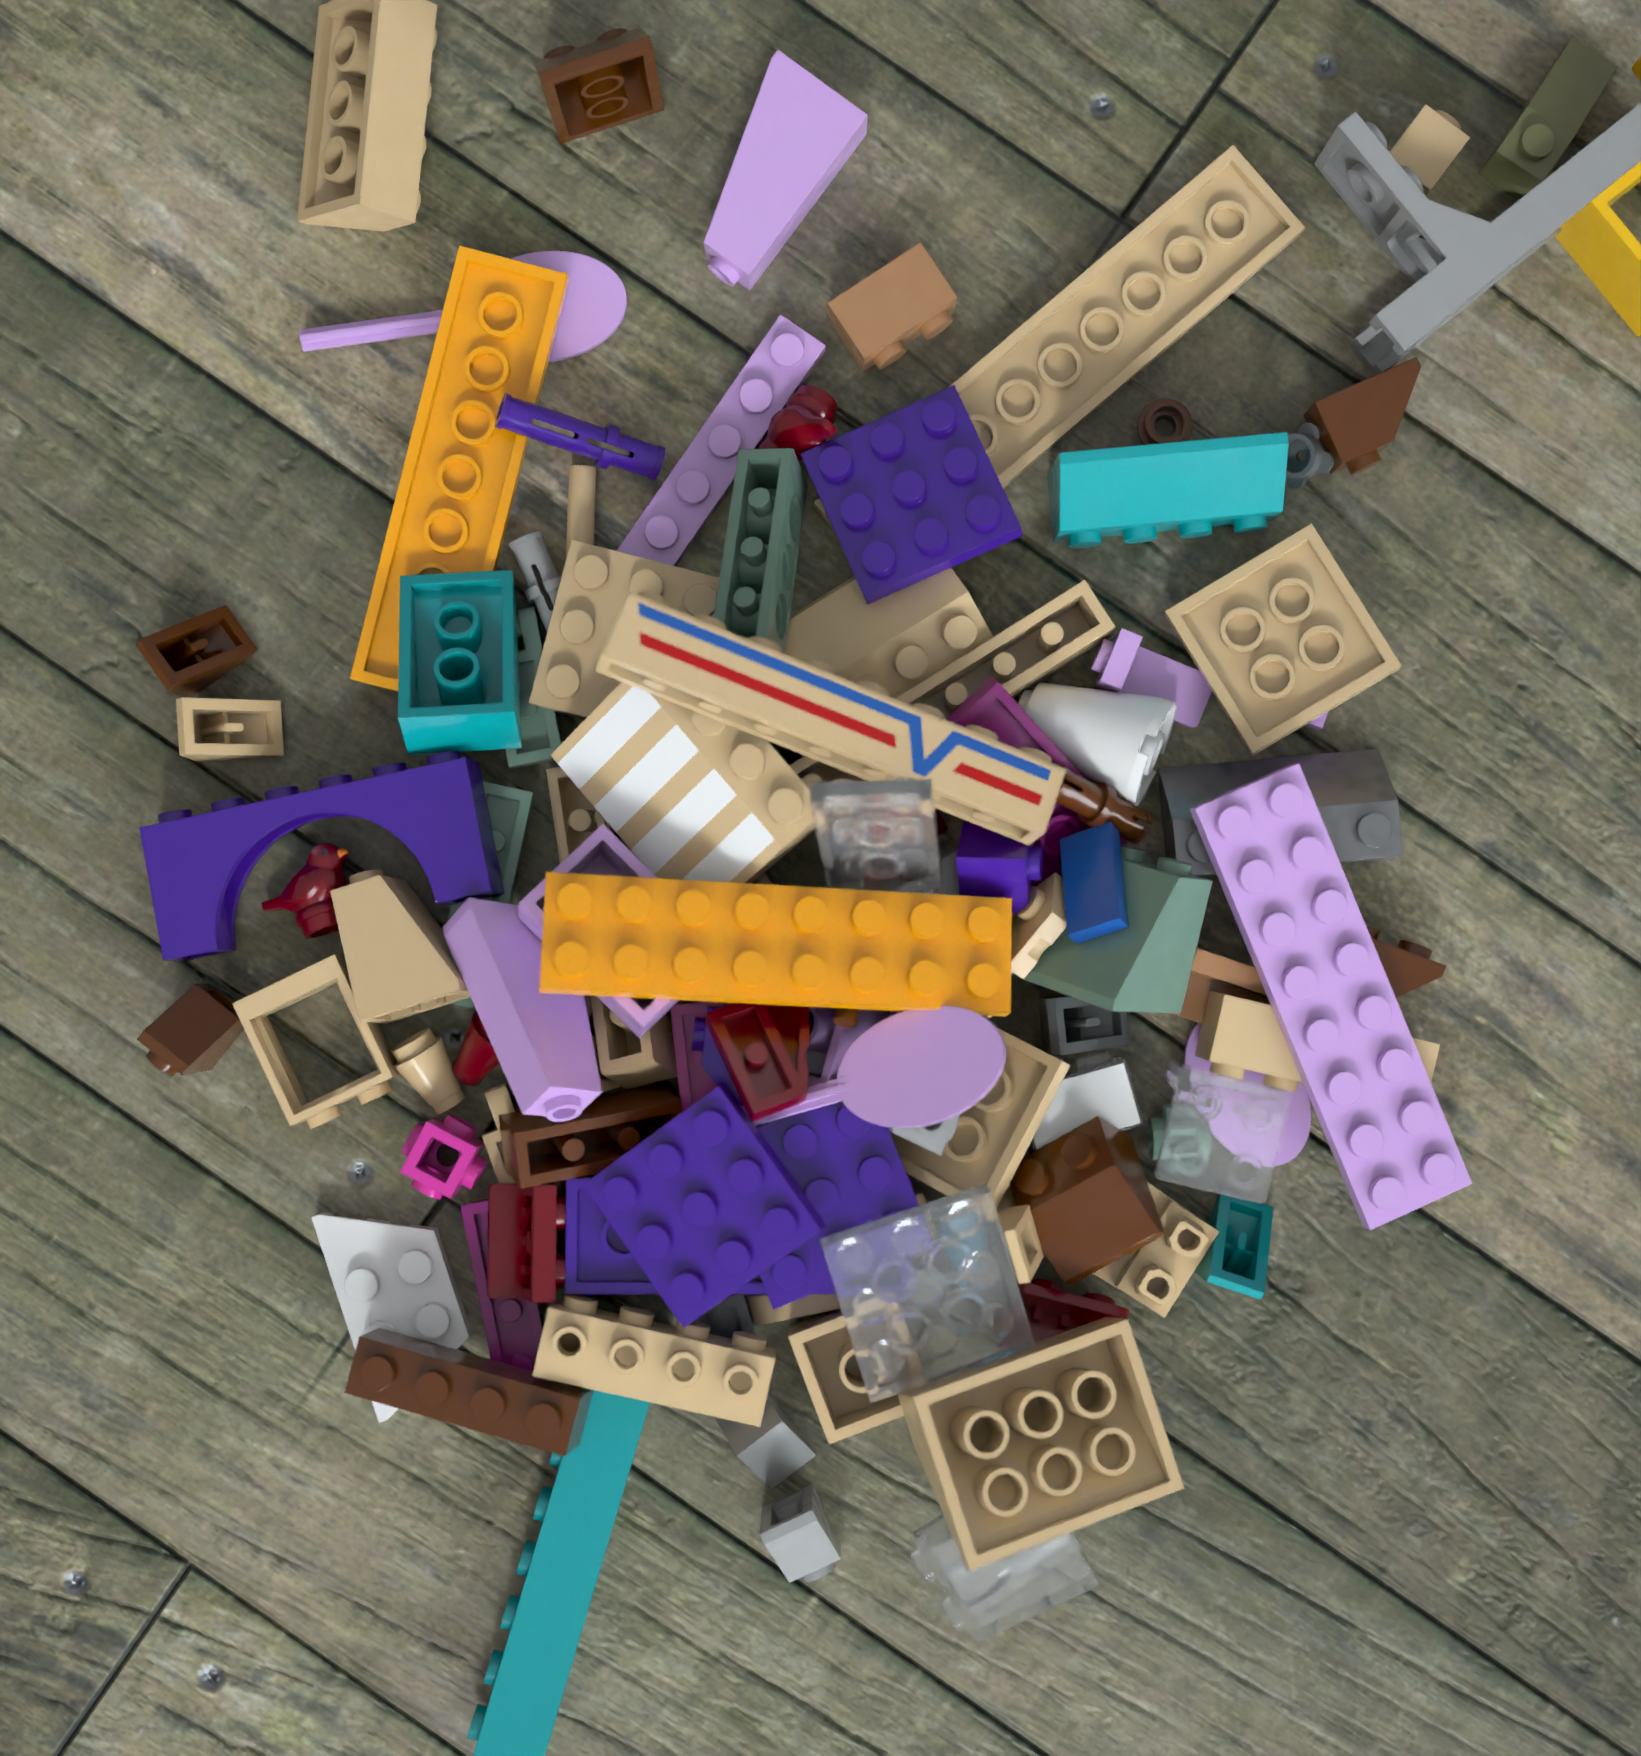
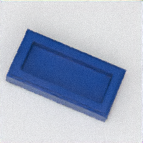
M1109 821L1101 826H1095L1059 839L1067 935L1078 944L1129 927L1119 830Z

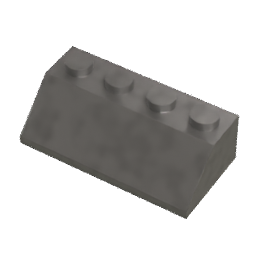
M1369 749L1159 768L1157 773L1166 858L1192 864V875H1217L1189 808L1295 763L1300 764L1340 863L1382 860L1404 856L1398 798L1380 750Z

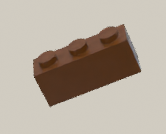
M663 1084L597 1096L578 1117L563 1122L551 1121L547 1116L522 1114L521 1111L499 1115L505 1169L520 1189L599 1173L681 1114V1100Z

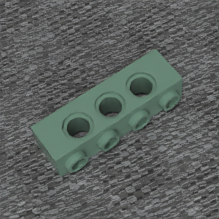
M793 448L739 449L714 618L726 625V631L746 639L752 636L768 639L780 646L782 649L781 653L785 654L808 484Z

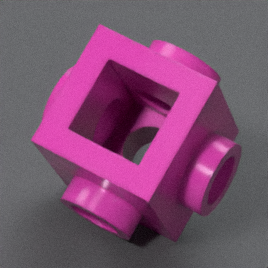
M448 1114L445 1120L439 1117L426 1121L424 1126L417 1123L403 1146L401 1153L408 1157L400 1172L413 1179L411 1185L415 1189L438 1200H441L443 1195L451 1199L461 1192L463 1186L472 1190L488 1161L480 1156L485 1144L483 1140L475 1137L478 1128L453 1114ZM444 1144L458 1151V1160L455 1164H446L441 1160L440 1149Z

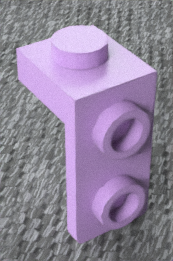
M1121 628L1112 641L1103 638L1091 666V670L1099 672L1093 689L1164 697L1167 700L1176 702L1177 712L1174 722L1191 729L1198 726L1212 692L1199 670L1139 646L1143 636Z

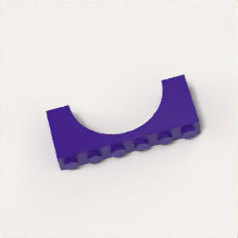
M448 751L426 757L428 765L408 770L406 763L386 764L373 768V777L353 781L352 775H336L318 780L319 789L299 793L297 786L280 787L264 792L266 800L246 804L245 798H231L211 803L212 812L193 816L192 810L183 809L159 814L158 824L139 827L163 960L185 962L237 951L235 939L237 907L243 887L254 866L266 851L282 837L299 827L322 819L335 817L363 818L390 831L412 851L420 862L432 887L436 903L455 905L464 903L468 898L484 899L503 895L504 889L480 764L466 757L461 758L458 751Z

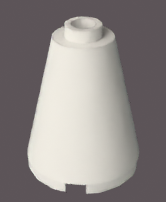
M1040 682L1034 691L1026 689L1018 702L1019 706L1080 774L1094 783L1104 782L1114 787L1117 796L1135 806L1140 805L1157 772L1153 768L1159 754H1164L1177 712L1176 702L1167 700L1164 697Z

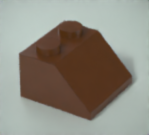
M1099 1116L1023 1157L1009 1184L1015 1205L1029 1204L1042 1251L1063 1282L1068 1285L1083 1279L1165 1235L1132 1138Z

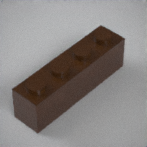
M378 1328L359 1336L345 1393L566 1456L580 1444L594 1390L534 1377L531 1370Z

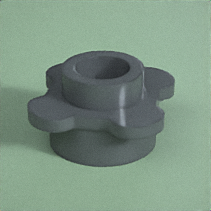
M1304 423L1299 427L1297 433L1288 434L1289 446L1285 484L1290 488H1302L1308 478L1317 473L1327 474L1333 467V455L1325 451L1320 441L1321 430L1314 423ZM1302 450L1306 453L1304 461H1300L1298 458V454Z

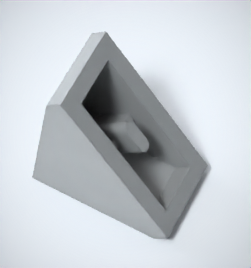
M768 1390L760 1427L715 1417L736 1456L771 1489L816 1456L815 1450L770 1390Z

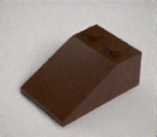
M623 28L609 30L601 34L594 43L578 48L573 46L557 47L546 53L544 59L534 62L560 144L664 111L653 45L650 36L641 28L630 31Z

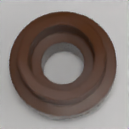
M1168 398L1157 399L1149 403L1142 410L1137 421V434L1143 445L1189 441L1193 431L1192 417L1187 408L1180 402ZM1160 419L1168 420L1173 426V434L1167 437L1159 435L1154 427L1155 422Z

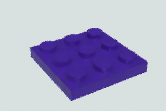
M955 385L801 453L805 467L867 605L1023 536L1021 525Z
M725 1083L716 1087L583 1184L683 1328L826 1227Z
M843 1101L770 1121L756 1127L826 1225L821 1232L760 1274L773 1310L934 1244L888 1127L872 1124L852 1113Z

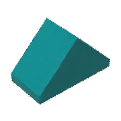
M1220 1190L1208 1223L1218 1230L1219 1233L1194 1272L1206 1282L1261 1300L1265 1293L1274 1207Z

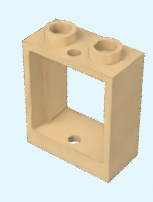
M334 954L232 1003L289 1126L307 1121L311 1130L341 1116L338 1105L356 1096L361 1105H364L393 1091L388 1081L401 1075L393 1066L396 1063V1059L391 1053V1049L379 1024L362 1022L358 1019L344 954ZM337 983L378 1070L308 1103L268 1016Z

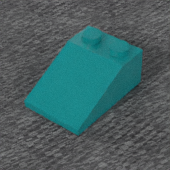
M513 570L400 576L398 721L408 755L448 751L464 752L522 748L521 690Z

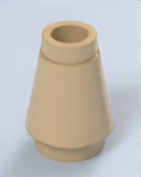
M430 1027L415 1033L391 1050L397 1061L393 1065L394 1068L420 1094L429 1106H432L437 1115L451 1109L465 1099L466 1096L461 1090L459 1080L452 1072V1062L442 1036L436 1038Z

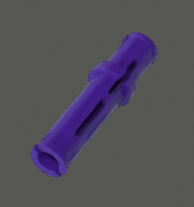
M507 393L502 398L495 420V428H503L543 442L549 446H555L593 459L596 467L607 469L611 465L648 477V479L653 481L659 475L665 456V447L655 446L620 433V428L608 423L604 428L562 412L514 398ZM531 419L574 432V436L570 437L531 424ZM592 438L628 450L629 455L626 456L587 443V439Z

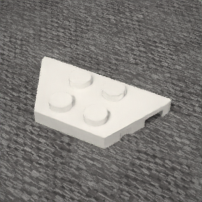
M326 1212L311 1217L355 1351L359 1336L378 1328L456 1350L472 1335L438 1228L412 1224L409 1226L392 1224L390 1221L369 1218L366 1220L334 1216L333 1213ZM372 1401L379 1423L387 1421L398 1410V1408Z

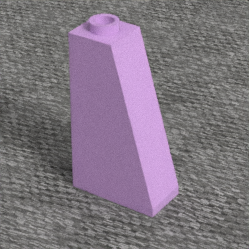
M779 50L776 51L770 60L704 240L706 259L710 261L707 265L708 269L727 285L733 287L738 282L749 291H751L867 135L868 115Z
M468 898L442 927L443 934L521 1112L526 1115L547 1116L549 1120L555 1122L574 1119L602 1093L584 995L539 993L542 941L518 918L519 905Z

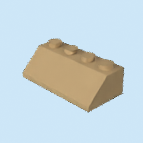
M332 0L319 6L298 222L307 225L383 232L416 222V213L421 203L419 191L421 162L426 150V138L424 136L426 112L432 93L430 72L432 52L437 41V30L435 28L437 4L427 0Z
M952 568L868 605L853 576L790 616L785 655L802 662L805 659L822 661L836 670L837 676L856 684L860 681L878 684L891 693V698L896 699L993 638V635L970 593Z

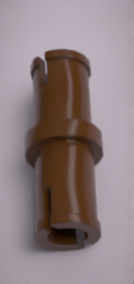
M1058 765L1067 770L1056 799L1057 803L1078 813L1081 822L1090 827L1101 826L1110 821L1119 830V835L1130 843H1139L1146 837L1150 828L1137 823V820L1139 819L1146 824H1152V814L1148 810L1139 808L1117 796L1114 787L1104 782L1094 784L1070 771L1068 767Z

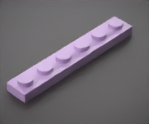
M780 314L617 551L677 566L733 486L739 449L759 448V445L767 437L772 417L778 411L786 408L788 398L803 385L825 353L826 345Z

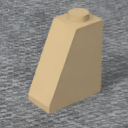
M368 870L350 876L349 885L330 891L359 1021L387 1024L470 998V994L444 938L443 929L406 880L385 876L382 870Z

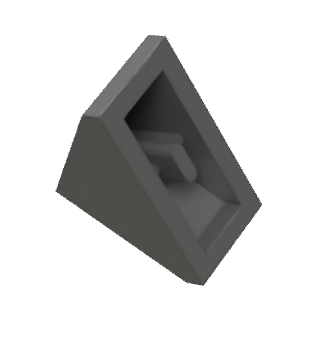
M1068 995L1038 998L1044 1052L1052 1056H1061L1130 1045L1127 1012L1110 1011Z

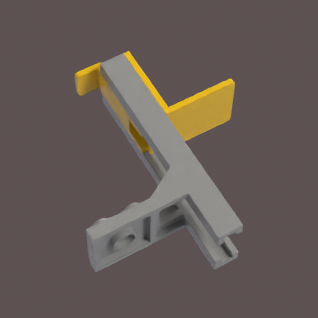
M1640 57L1631 69L1641 81ZM1641 103L1492 222L1428 200L1422 193L1423 186L1415 172L1407 166L1399 165L1387 150V142L1382 132L1373 123H1365L1356 111L1337 126L1315 161L1314 165L1412 283L1411 287L1378 312L1370 320L1371 326L1350 343V346L1374 375L1390 369L1554 236L1634 334L1641 336V244L1610 207V205L1641 181Z

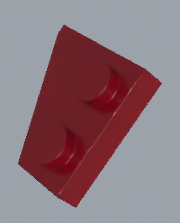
M731 1003L707 1012L705 1023L751 1122L805 1102L808 1090L809 1007Z

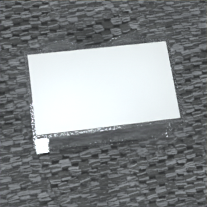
M1108 1050L1077 1058L1078 1068L1067 1071L1029 1145L1030 1152L1036 1151L1097 1116L1121 1131L1144 1125L1126 1059L1119 1057L1110 1059Z

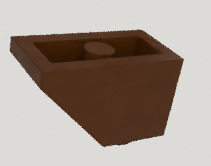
M1417 357L1318 400L1305 412L1303 416L1306 422L1314 423L1320 428V441L1325 451L1333 455L1334 464L1329 472L1330 475L1344 468H1348L1350 475H1354L1382 461L1379 453L1394 441L1421 369Z

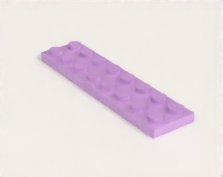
M1290 764L1189 808L1362 1226L1372 1230L1471 1185L1472 1181L1300 764Z

